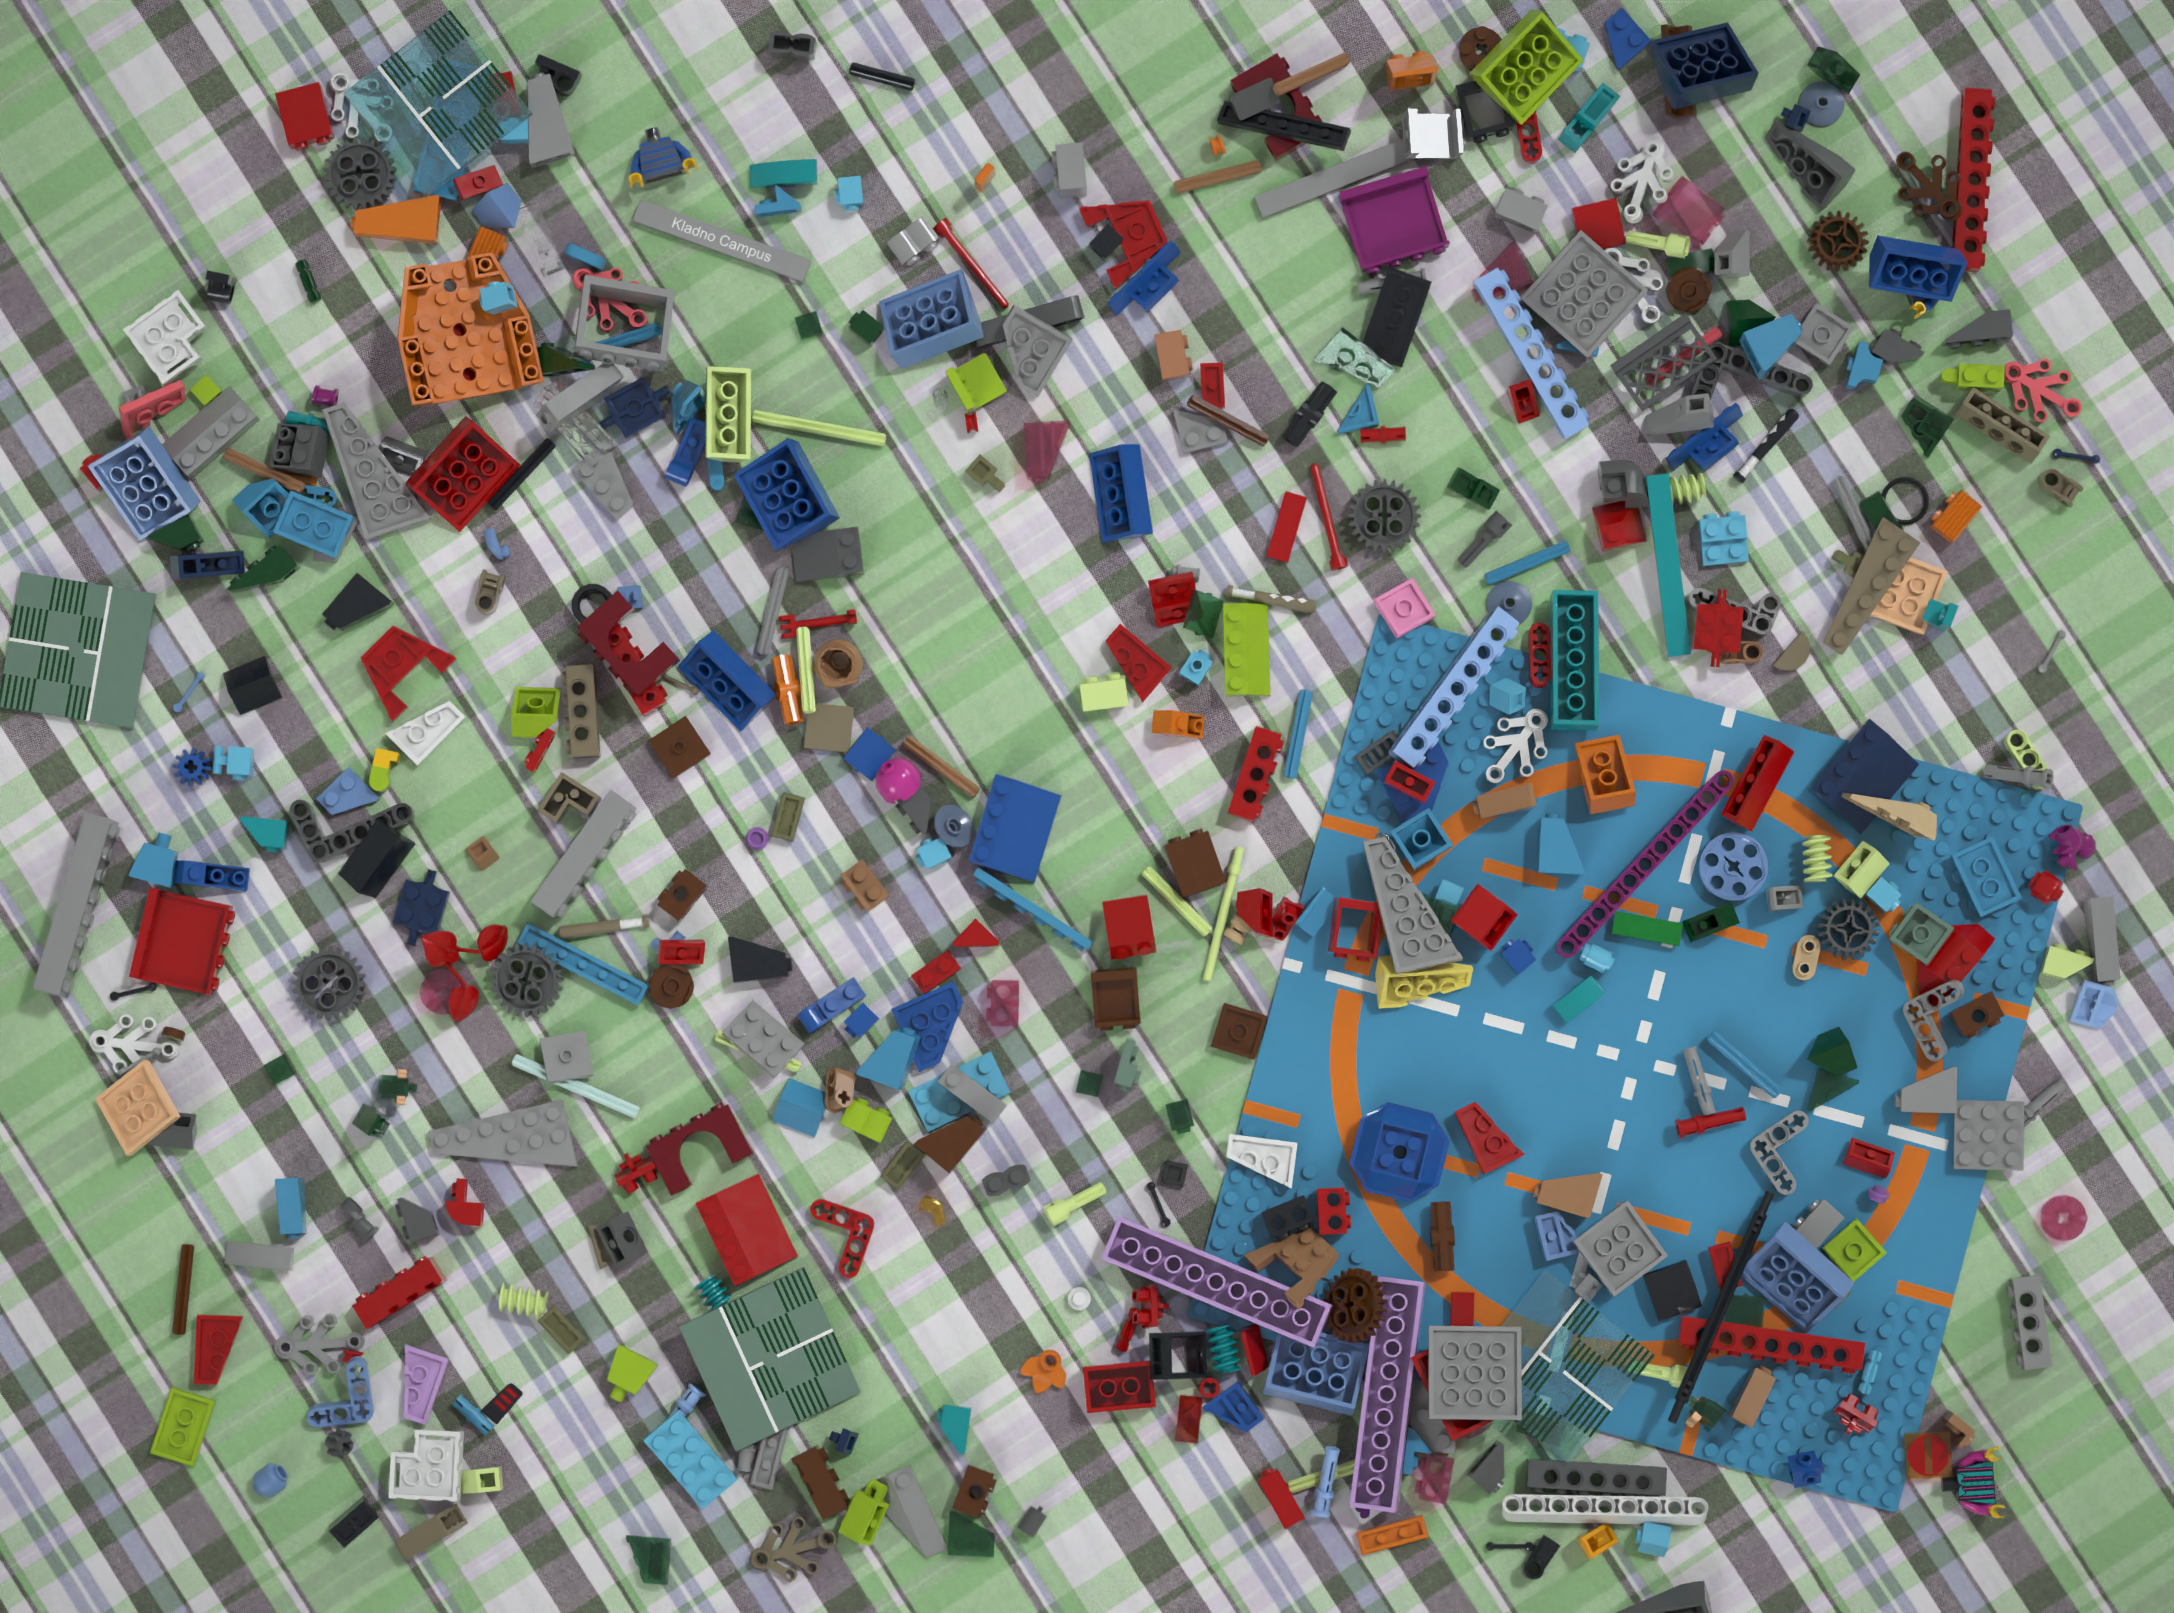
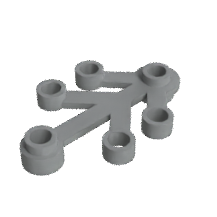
M329 1313L323 1317L322 1324L307 1341H298L307 1329L312 1328L315 1323L312 1316L306 1315L300 1319L299 1326L290 1336H282L276 1341L275 1352L281 1358H292L303 1367L305 1374L314 1375L318 1371L317 1364L313 1361H308L299 1352L301 1350H308L326 1365L328 1372L337 1373L341 1368L340 1362L332 1359L321 1349L348 1347L350 1350L356 1351L363 1348L365 1338L361 1333L353 1332L346 1338L320 1340L330 1327H334L337 1324L336 1315ZM328 1316H332L334 1318V1323L332 1325H329L326 1322V1318ZM305 1318H309L311 1320V1325L309 1327H306L303 1324ZM353 1337H356L359 1340V1343L356 1346H353L351 1344V1339ZM284 1343L290 1345V1349L287 1352L282 1349ZM331 1362H335L338 1366L335 1371H332L329 1367ZM308 1364H313L315 1367L312 1373L307 1371Z

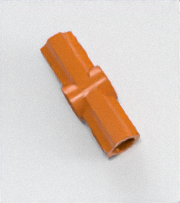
M784 654L773 657L771 663L775 677L774 692L777 694L776 700L780 701L784 725L790 726L803 723L805 719L800 700V681L795 676L792 656Z

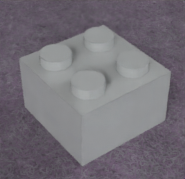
M1083 142L1055 145L1056 151L1051 152L1052 167L1057 169L1058 173L1053 174L1055 192L1059 191L1060 198L1087 195Z

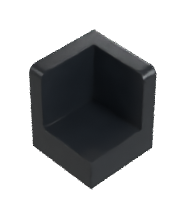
M1107 224L1089 243V247L1106 263L1112 256V252L1123 242V237Z

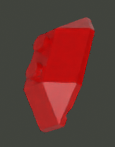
M1979 924L1951 925L1954 927V931L1930 964L1926 966L1917 960L1918 993L1921 995L1950 980L1961 982L1985 955L1995 938ZM1951 988L1950 990L1944 992V996L1946 997L1950 995L1955 990V988ZM1930 994L1928 997L1929 1003L1937 1006L1939 1004L1938 997Z

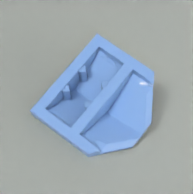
M2084 980L2076 992L2069 1020L2100 1029L2115 1014L2119 1001L2114 988Z

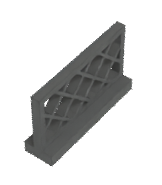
M1685 313L1610 366L1641 411H1644L1715 362L1717 357ZM1689 330L1695 335L1694 345L1681 343L1682 335ZM1667 345L1677 346L1675 358L1662 356L1663 349ZM1680 347L1693 349L1691 361L1678 359ZM1696 349L1706 351L1710 358L1703 363L1695 362ZM1647 359H1658L1656 371L1643 369ZM1661 360L1674 362L1672 374L1659 372ZM1677 362L1690 364L1689 372L1686 375L1675 374ZM1630 371L1639 372L1638 383H1628L1623 376ZM1642 373L1655 375L1653 387L1640 385ZM1658 375L1671 377L1670 386L1665 389L1657 388ZM1631 387L1636 388V393L1632 390ZM1639 389L1652 390L1651 399L1642 404L1638 398Z

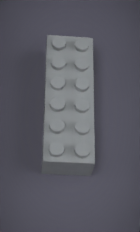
M610 789L530 902L556 920L558 917L563 918L570 908L568 906L572 898L577 899L583 890L581 885L586 879L589 881L597 871L594 867L599 860L603 862L610 853L608 850L612 842L616 844L623 835L621 829L626 823L628 825L631 824L637 815L634 812L637 808Z

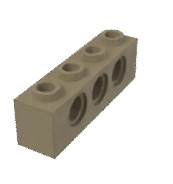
M1974 387L1955 413L1956 417L2030 464L2039 455L2050 437L2047 433Z
M593 664L566 666V672H562L563 686L567 685V694L563 696L564 708H568L569 717H565L566 731H570V740H566L567 753H571L573 759L601 757L595 666ZM578 683L585 685V692L581 695H576L573 691L574 686ZM579 706L587 708V713L582 718H578L575 715V710ZM582 728L587 729L588 737L585 740H578L576 737L577 731Z

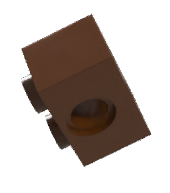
M686 869L683 872L679 870L671 880L674 884L669 890L665 888L657 898L660 901L657 905L680 923L708 888L706 884ZM679 888H684L687 891V897L682 901L675 898V892Z
M1992 991L1948 1013L1960 1037L1967 1035L1968 1039L1980 1034L1979 1029L1986 1025L1988 1028L2001 1023L2000 1018L2005 1016ZM1975 1010H1979L1983 1015L1980 1023H1976L1972 1019V1013Z
M968 1464L952 1509L976 1518L979 1517L980 1513L985 1514L989 1503L985 1500L988 1492H993L997 1481L993 1479L994 1473ZM977 1485L982 1489V1495L979 1498L970 1496L969 1489L971 1486Z

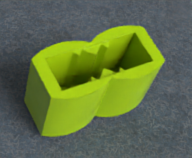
M857 1097L846 1108L839 1124L881 1143L892 1121V1118L889 1117L890 1112L880 1107L874 1110L868 1107L870 1102Z

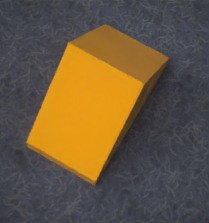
M1603 1523L1576 1537L1586 1558L1589 1560L1619 1542L1609 1523Z

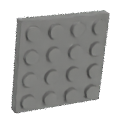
M1580 230L1520 298L1586 358H1589L1649 290Z
M1428 1326V1419L1521 1421V1327Z

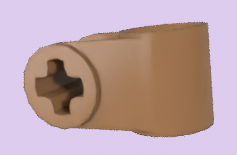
M1741 641L1740 653H1730V657L1729 652L1721 654L1720 663L1755 664L1761 659L1763 648L1758 642ZM1755 647L1758 650V657L1749 658L1746 654V649Z
M834 1066L829 1069L826 1076L824 1105L830 1113H839L843 1108H847L852 1104L856 1081L854 1072Z

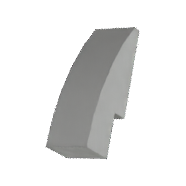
M227 1241L224 1264L292 1271L295 1248Z

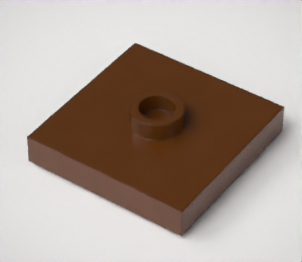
M686 716L648 740L673 779L711 755Z
M1224 1003L1211 1047L1255 1060L1268 1016Z

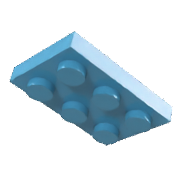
M290 491L273 533L337 559L355 517Z
M1993 836L1950 855L1979 918L2022 899Z

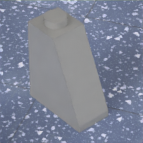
M1957 1067L1947 1068L1898 1089V1093H1895L1894 1105L1898 1107V1112L1956 1113Z

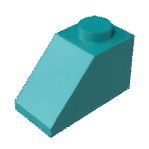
M241 816L240 821L259 845L266 847V852L280 853V849L287 848L288 821Z
M944 1404L943 1409H938L937 1422H941L940 1428L960 1454H965L971 1408Z

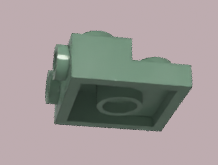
M1916 902L1914 906L1910 905L1903 913L1904 919L1900 925L1895 924L1889 933L1891 937L1889 939L1892 944L1928 966L1952 934L1954 927Z
M1126 1039L1114 1084L1118 1085V1090L1131 1093L1133 1084L1138 1085L1141 1072L1137 1071L1138 1066L1130 1064V1060L1135 1061L1139 1047L1135 1046L1136 1041Z

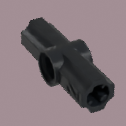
M1321 381L1310 398L1305 400L1298 409L1294 420L1282 437L1288 443L1298 448L1311 428L1314 429L1323 417L1325 409L1333 400L1337 391L1329 384Z

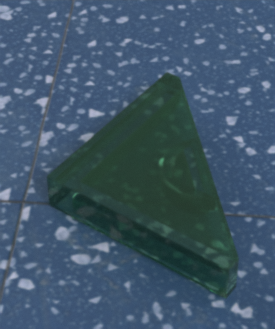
M1817 1069L1807 1111H1812L1859 1084V1080L1842 1075L1836 1077L1830 1072Z

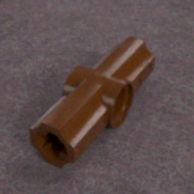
M1450 1201L1430 1202L1432 1220L1430 1238L1434 1253L1435 1271L1455 1270L1453 1252L1455 1234L1451 1220Z

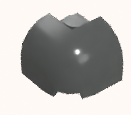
M1622 459L1598 462L1597 470L1603 502L1624 501L1625 509L1648 507L1646 478L1640 466L1633 461Z

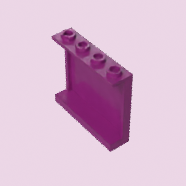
M1426 166L1339 191V200L1362 273H1377L1381 271L1380 267L1387 265L1392 268L1402 265V261L1411 259L1412 262L1423 259L1424 254L1431 252L1433 255L1446 252L1445 248L1449 247L1450 242L1446 238L1428 179L1429 173Z

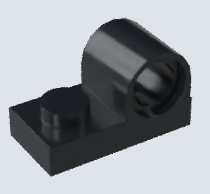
M538 54L535 63L539 67V71L546 75L550 74V76L552 73L555 74L553 86L556 92L561 96L573 94L582 77L581 72ZM562 79L570 80V85L567 88L563 89L558 86Z
M207 270L205 278L209 281L207 300L230 304L237 279L227 274Z

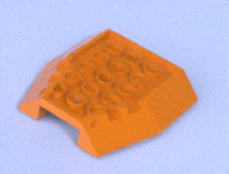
M493 252L470 256L466 260L431 266L421 264L405 267L397 340L412 406H429L508 392L544 382L530 316L516 291L514 290L518 305L516 308L492 315L485 312L480 305L479 298L481 294L479 289L486 288L487 284L491 282L511 284ZM450 280L454 283L455 289L453 292H448L444 289V281ZM454 325H461L464 328L463 336L455 335L453 331ZM464 369L473 371L474 379L472 381L464 378Z

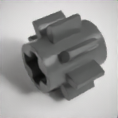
M339 1428L336 1429V1432L329 1433L325 1440V1445L329 1448L327 1453L342 1459L343 1455H348L352 1451L354 1444L350 1439L352 1434Z

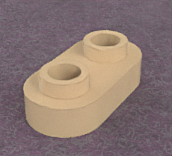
M1805 935L1797 942L1792 973L1799 980L1812 978L1816 971L1821 945L1819 940L1813 935ZM1807 942H1811L1813 944V949L1811 951H1808L1805 948V944ZM1805 964L1808 966L1807 973L1801 972V965Z

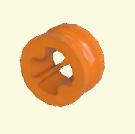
M1220 134L1216 135V138H1208L1215 157L1218 156V153H1226Z

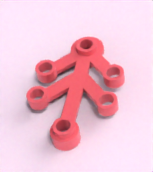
M580 268L573 274V283L576 288L582 290L583 283L580 282L582 276L589 275L621 281L623 273L619 268H612L610 271L593 273L588 268ZM614 271L620 272L619 278H612V273ZM631 281V282H630V283L639 284L637 281ZM589 295L588 307H591L593 312L587 315L586 318H592L596 313L595 307L591 304V295ZM598 297L601 314L600 327L603 331L609 332L614 327V323L610 318L608 303L627 316L634 328L639 329L647 324L648 319L644 311L640 309L633 310L620 300ZM637 316H641L643 318L642 322L639 324L634 322V319ZM608 320L611 322L609 328L603 327L604 321Z
M2041 359L2037 363L2024 366L2018 362H2009L2005 365L2004 381L2012 386L2015 398L2013 407L2016 411H2024L2028 406V401L2023 397L2021 384L2029 388L2034 408L2033 420L2036 423H2043L2048 416L2043 408L2041 396L2061 407L2067 417H2076L2081 412L2082 405L2079 400L2075 398L2066 400L2045 387L2058 383L2060 385L2067 384L2071 379L2068 371L2062 370L2058 374L2033 380L2026 374L2037 371L2040 373L2048 372L2051 369V362L2048 359ZM2041 362L2047 363L2048 368L2046 370L2041 369ZM2009 370H2015L2017 373L2016 377H2011ZM2060 374H2065L2067 381H2061L2059 378ZM2017 401H2023L2024 408H2019ZM2068 405H2073L2075 407V411L2073 413L2068 411ZM2038 412L2043 413V420L2037 419L2036 414Z

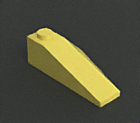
M1391 955L1378 956L1375 971L1378 1008L1403 1007L1408 1005V1001L1421 998L1422 1001L1429 999L1428 995L1437 992L1445 994L1468 987L1471 983L1473 967L1458 963H1446L1395 975Z

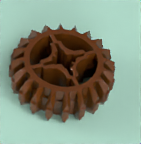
M1831 211L1828 212L1827 218L1821 215L1819 217L1821 223L1815 221L1813 223L1815 229H1810L1808 232L1811 236H1814L1807 239V243L1814 244L1808 248V251H1816L1812 259L1816 260L1819 257L1821 260L1818 266L1820 267L1824 262L1827 263V271L1831 269L1832 265H1834L1835 272H1839L1840 265L1844 271H1848V263L1851 267H1856L1855 260L1861 262L1863 260L1861 254H1866L1868 251L1863 246L1868 245L1869 240L1862 239L1868 235V232H1860L1864 224L1860 223L1857 226L1855 223L1858 217L1856 216L1852 221L1849 220V212L1845 214L1844 218L1841 211L1836 212L1835 218ZM1840 225L1836 233L1822 232L1827 226ZM1847 228L1853 233L1856 244L1847 238ZM1841 233L1840 238L1842 240L1840 242L1843 241V243H1841L1835 250L1836 245L1834 243L1836 241L1833 242V240H1835ZM1820 239L1829 245V255L1822 249ZM1850 249L1854 251L1852 255L1846 258H1836L1840 250L1848 251Z

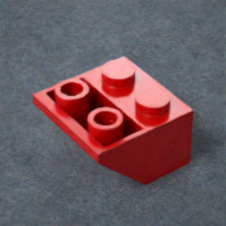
M1477 883L1450 921L1473 941L1492 951L1518 914Z

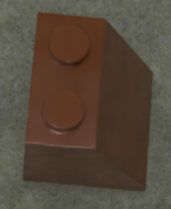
M966 1116L917 1140L914 1145L951 1174L986 1131L982 1129L984 1124L975 1116L971 1119Z

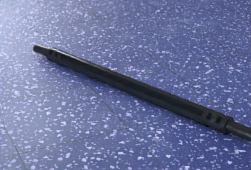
M1765 1191L1758 1210H1755L1675 1395L1674 1399L1676 1401L1667 1420L1670 1423H1677L1684 1404H1687L1689 1401V1397L1692 1394V1390L1695 1387V1383L1767 1218L1766 1212L1774 1196L1769 1191Z

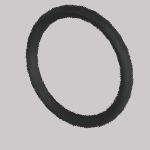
M1899 477L1887 484L1882 492V496L1886 500L1889 489L1899 482H1911L1918 486L1924 496V507L1920 514L1910 520L1896 518L1902 525L1913 524L1922 519L1926 514L1929 506V496L1927 490L1919 481L1909 477Z

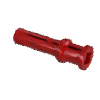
M1743 1106L1702 1117L1696 1114L1693 1118L1681 1121L1676 1119L1675 1127L1679 1139H1684L1686 1135L1695 1133L1700 1135L1705 1130L1746 1121V1114Z

